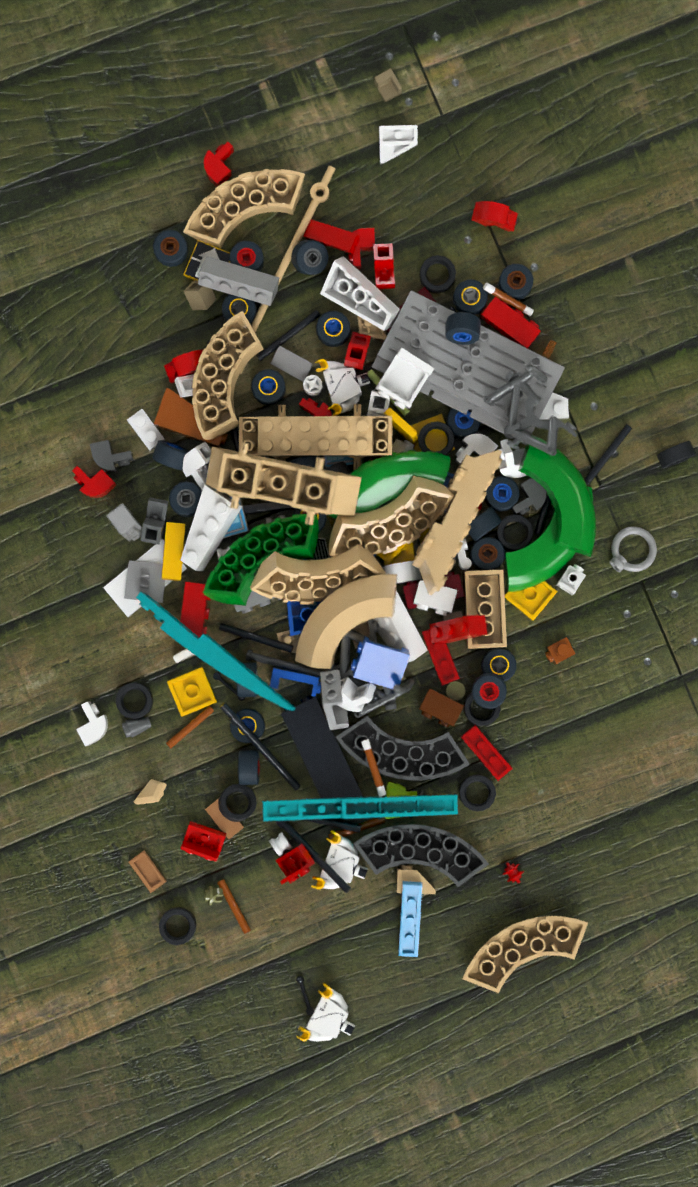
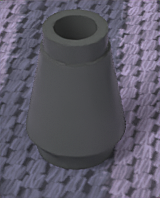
M148 716L125 720L126 722L122 723L126 738H133L151 728Z

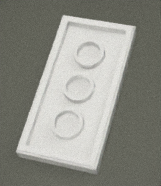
M162 539L159 545H154L136 561L163 564L164 540ZM182 563V573H183L187 568H186L185 565ZM126 568L103 588L125 615L129 617L141 606L139 605V600L124 599L128 568ZM165 580V587L173 580Z

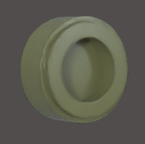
M451 682L446 688V694L448 698L454 701L460 700L465 695V687L460 682Z

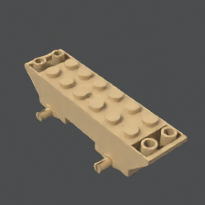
M353 404L354 416L287 417L286 405H278V416L239 417V452L241 442L249 443L247 454L274 457L281 461H286L290 457L301 456L353 458V470H357L361 465V458L392 455V416H361L362 405L358 404L357 412V404Z
M241 442L240 452L212 447L206 485L232 496L230 508L238 509L239 498L242 497L282 503L307 512L305 524L313 525L314 514L355 515L362 477L324 470L323 464L325 459L316 458L315 467L247 454L249 443Z
M496 450L474 458L466 454L459 464L454 477L450 479L447 487L452 492L453 498L440 524L434 522L428 530L422 544L416 551L417 555L412 564L419 568L428 594L433 595L435 591L439 592L444 586L447 579L444 575H447L449 570H451L455 562L452 558H455L463 545L460 541H463L471 528L468 524H471L472 520L475 519L479 511L478 507L486 496L487 492L485 491L494 479L492 474L495 473L501 464L502 459L499 457L502 451Z

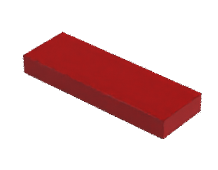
M312 219L303 235L308 240L318 241L323 245L351 254L360 238L356 233Z
M430 629L421 632L441 686L459 680L460 678L447 644L431 643Z
M476 725L472 726L461 736L462 740L497 781L513 769Z

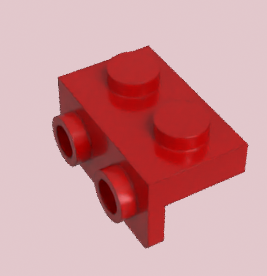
M190 821L180 849L188 854H195L209 861H217L227 833Z
M303 844L275 860L286 876L280 883L284 884L288 881L291 884L299 878L298 875L302 877L311 871L309 867L315 862Z

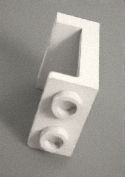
M400 348L375 389L379 391L377 394L384 399L391 398L395 401L394 405L402 410L404 408L409 409L434 368L405 349Z

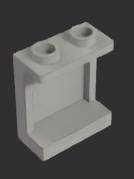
M339 670L320 672L323 706L330 730L349 727L347 710L338 706V704L343 703Z

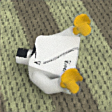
M325 359L315 361V363L321 365V368L316 369V372L325 370L323 376L332 401V406L328 410L333 409L335 411L332 416L352 410L353 404H357L362 395L360 387L370 384L368 374L364 373L356 376L354 368L344 366V363L336 361H326Z
M331 830L330 832L334 834V837L332 839L326 838L332 844L325 861L346 883H351L353 875L364 879L368 868L358 865L360 856H358L356 847L349 839ZM323 869L320 878L316 876L312 878L317 880V885H311L312 888L318 890L322 888H340Z
M326 983L323 984L326 990L324 992L318 991L322 997L306 1029L299 1027V1030L303 1031V1035L296 1037L302 1041H328L332 1038H337L340 1031L351 1035L355 1028L354 1024L346 1021L349 1012L347 1011L348 1005L344 998Z

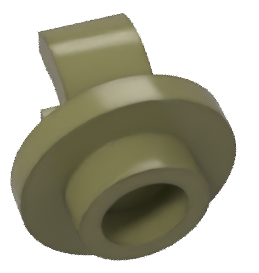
M208 886V890H204V901H208V905H212L213 902H222V888L213 889L212 886Z

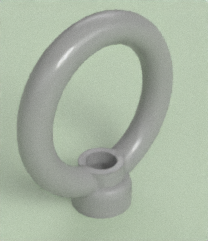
M640 527L622 529L612 541L611 552L613 558L609 562L617 572H621L623 569L631 572L645 570L654 562L657 554V546L653 536ZM637 534L647 541L649 554L642 563H627L626 559L620 555L619 544L627 535Z

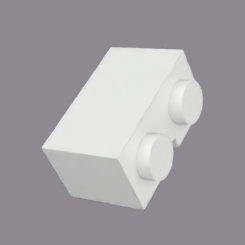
M420 580L413 604H416L418 609L428 611V608L436 610V614L446 616L447 613L451 614L457 590L443 586L439 592L435 591L433 595H430L427 592L424 581Z

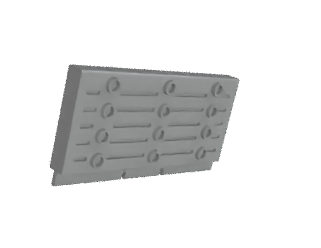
M411 290L372 368L385 373L398 350L403 348L434 368L420 389V392L429 395L430 391H433L432 398L465 415L469 409L472 411L469 417L504 434V429L509 424L512 392L497 401L493 406L485 403L484 397L508 383L509 381L506 379V376L511 370H514L519 375L527 372L525 369L526 365L531 364L548 379L546 383H542L533 376L526 381L540 399V403L534 405L533 408L535 416L539 419L565 367L482 325L477 342L468 345L452 343L445 336L447 317L456 312ZM521 388L517 423L527 417L525 404L528 396ZM532 425L522 432L530 436L535 426Z

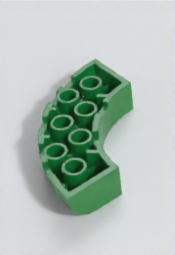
M530 434L531 437L547 444L545 440ZM527 444L518 471L534 479L547 491L557 514V533L554 544L591 557L595 542L596 517L593 501L586 482L575 465L557 448V454L551 456Z
M408 450V452H393L392 455H383L381 458L365 462L350 474L362 477L355 513L375 510L385 502L397 498L407 488L413 476L433 480L443 485L450 467V456L431 451L414 452V450ZM330 514V516L336 519L338 514Z
M588 487L593 501V489ZM555 508L548 527L536 541L520 550L505 553L504 561L508 592L522 591L548 580L565 567L575 555V551L554 544L557 533V514Z
M297 514L283 519L279 517L273 522L265 525L263 523L251 529L249 534L243 538H238L230 546L226 554L218 559L219 563L214 571H211L203 593L208 598L217 602L246 606L252 591L250 587L262 562L276 551L293 559L314 558L319 535L317 515L314 514L313 525L305 524L307 514Z

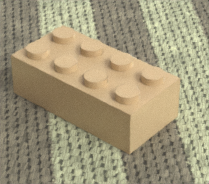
M503 570L465 571L463 573L465 616L485 615L487 635L467 639V649L506 648Z

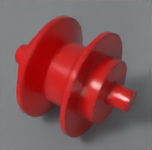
M507 862V867L504 869L505 872L502 874L509 876L507 882L512 881L513 883L516 881L520 883L521 874L524 871H518L519 863L510 865Z

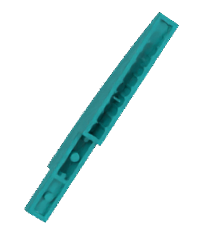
M140 592L136 598L140 601L139 605L147 611L150 609L155 613L153 615L154 618L163 623L160 628L191 653L252 692L287 710L294 711L296 707L209 635L202 634L199 638L147 593Z
M416 795L262 801L263 821L457 815L458 798L457 795Z

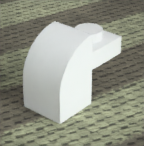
M372 390L367 416H385L384 412L389 408L390 398L384 399L377 394L379 391Z
M471 434L462 440V443L467 447L464 448L462 446L455 454L457 456L455 462L460 464L466 454L470 456L472 452L477 456L493 452L498 445L483 434Z
M508 439L500 441L501 449L499 450L502 451L499 457L502 459L499 466L500 472L509 478L527 476L518 471L525 448L512 451L511 447L507 444Z
M206 442L189 451L183 460L185 476L188 477L192 474L202 490L204 485H206L208 466L206 464L209 463L211 449Z
M414 561L382 567L387 574H397V584L421 579L419 568L412 565Z
M348 677L341 679L343 703L338 704V706L348 711H362L365 703H369L373 699L376 686L373 683H367L358 687Z
M87 701L81 706L90 722L76 729L85 746L100 740L108 728L107 716L102 715L98 717L97 714L100 712L95 703L91 704L90 701Z

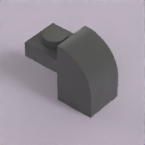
M109 440L90 444L94 461L107 472H117L116 464L126 466L130 464V461H134L131 451L113 454Z
M531 478L520 485L527 499L511 508L514 514L524 515L530 511V506L536 512L545 502L546 490L541 484H538Z
M149 498L146 518L142 527L141 541L160 544L166 525L169 501Z

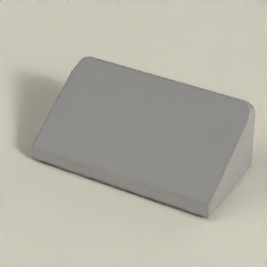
M282 346L278 347L270 363L304 382L313 367L311 362Z

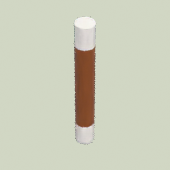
M489 283L484 285L483 289L528 316L533 314L534 310Z
M369 739L361 741L379 797L387 795Z

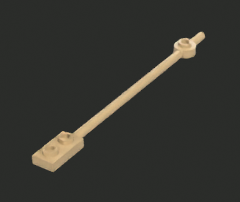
M328 166L322 181L315 183L310 189L312 201L275 274L276 277H279V283L291 261L292 251L301 241L318 204L325 202L329 197L328 184L335 171V168L332 166ZM322 191L323 195L317 196L316 193ZM261 303L251 323L254 332H256L268 305ZM246 365L244 366V368H243L242 371L240 372V375H242V373H243V371H244Z

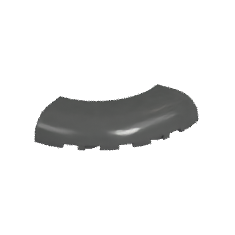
M366 716L336 736L343 748L368 768L370 767L361 741L369 739L379 772L397 779H436L450 775L470 765L449 732L430 740L406 741L383 732Z
M409 824L386 827L374 831L353 843L376 875L400 864H421L439 870L459 887L489 865L484 857L463 839L450 832L426 825Z

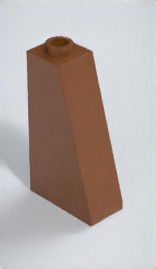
M166 388L154 421L156 427L202 443L206 442L214 447L220 448L221 444L225 445L228 437L226 433L211 440L203 439L196 423L193 405L180 398L171 389Z

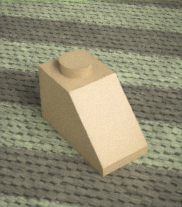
M401 865V868H397V893H402L403 881L422 882V894H436L435 888L417 869H413V865Z

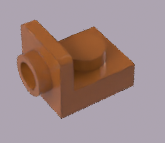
M567 637L546 647L547 652H545L549 662H553L554 665L575 655Z

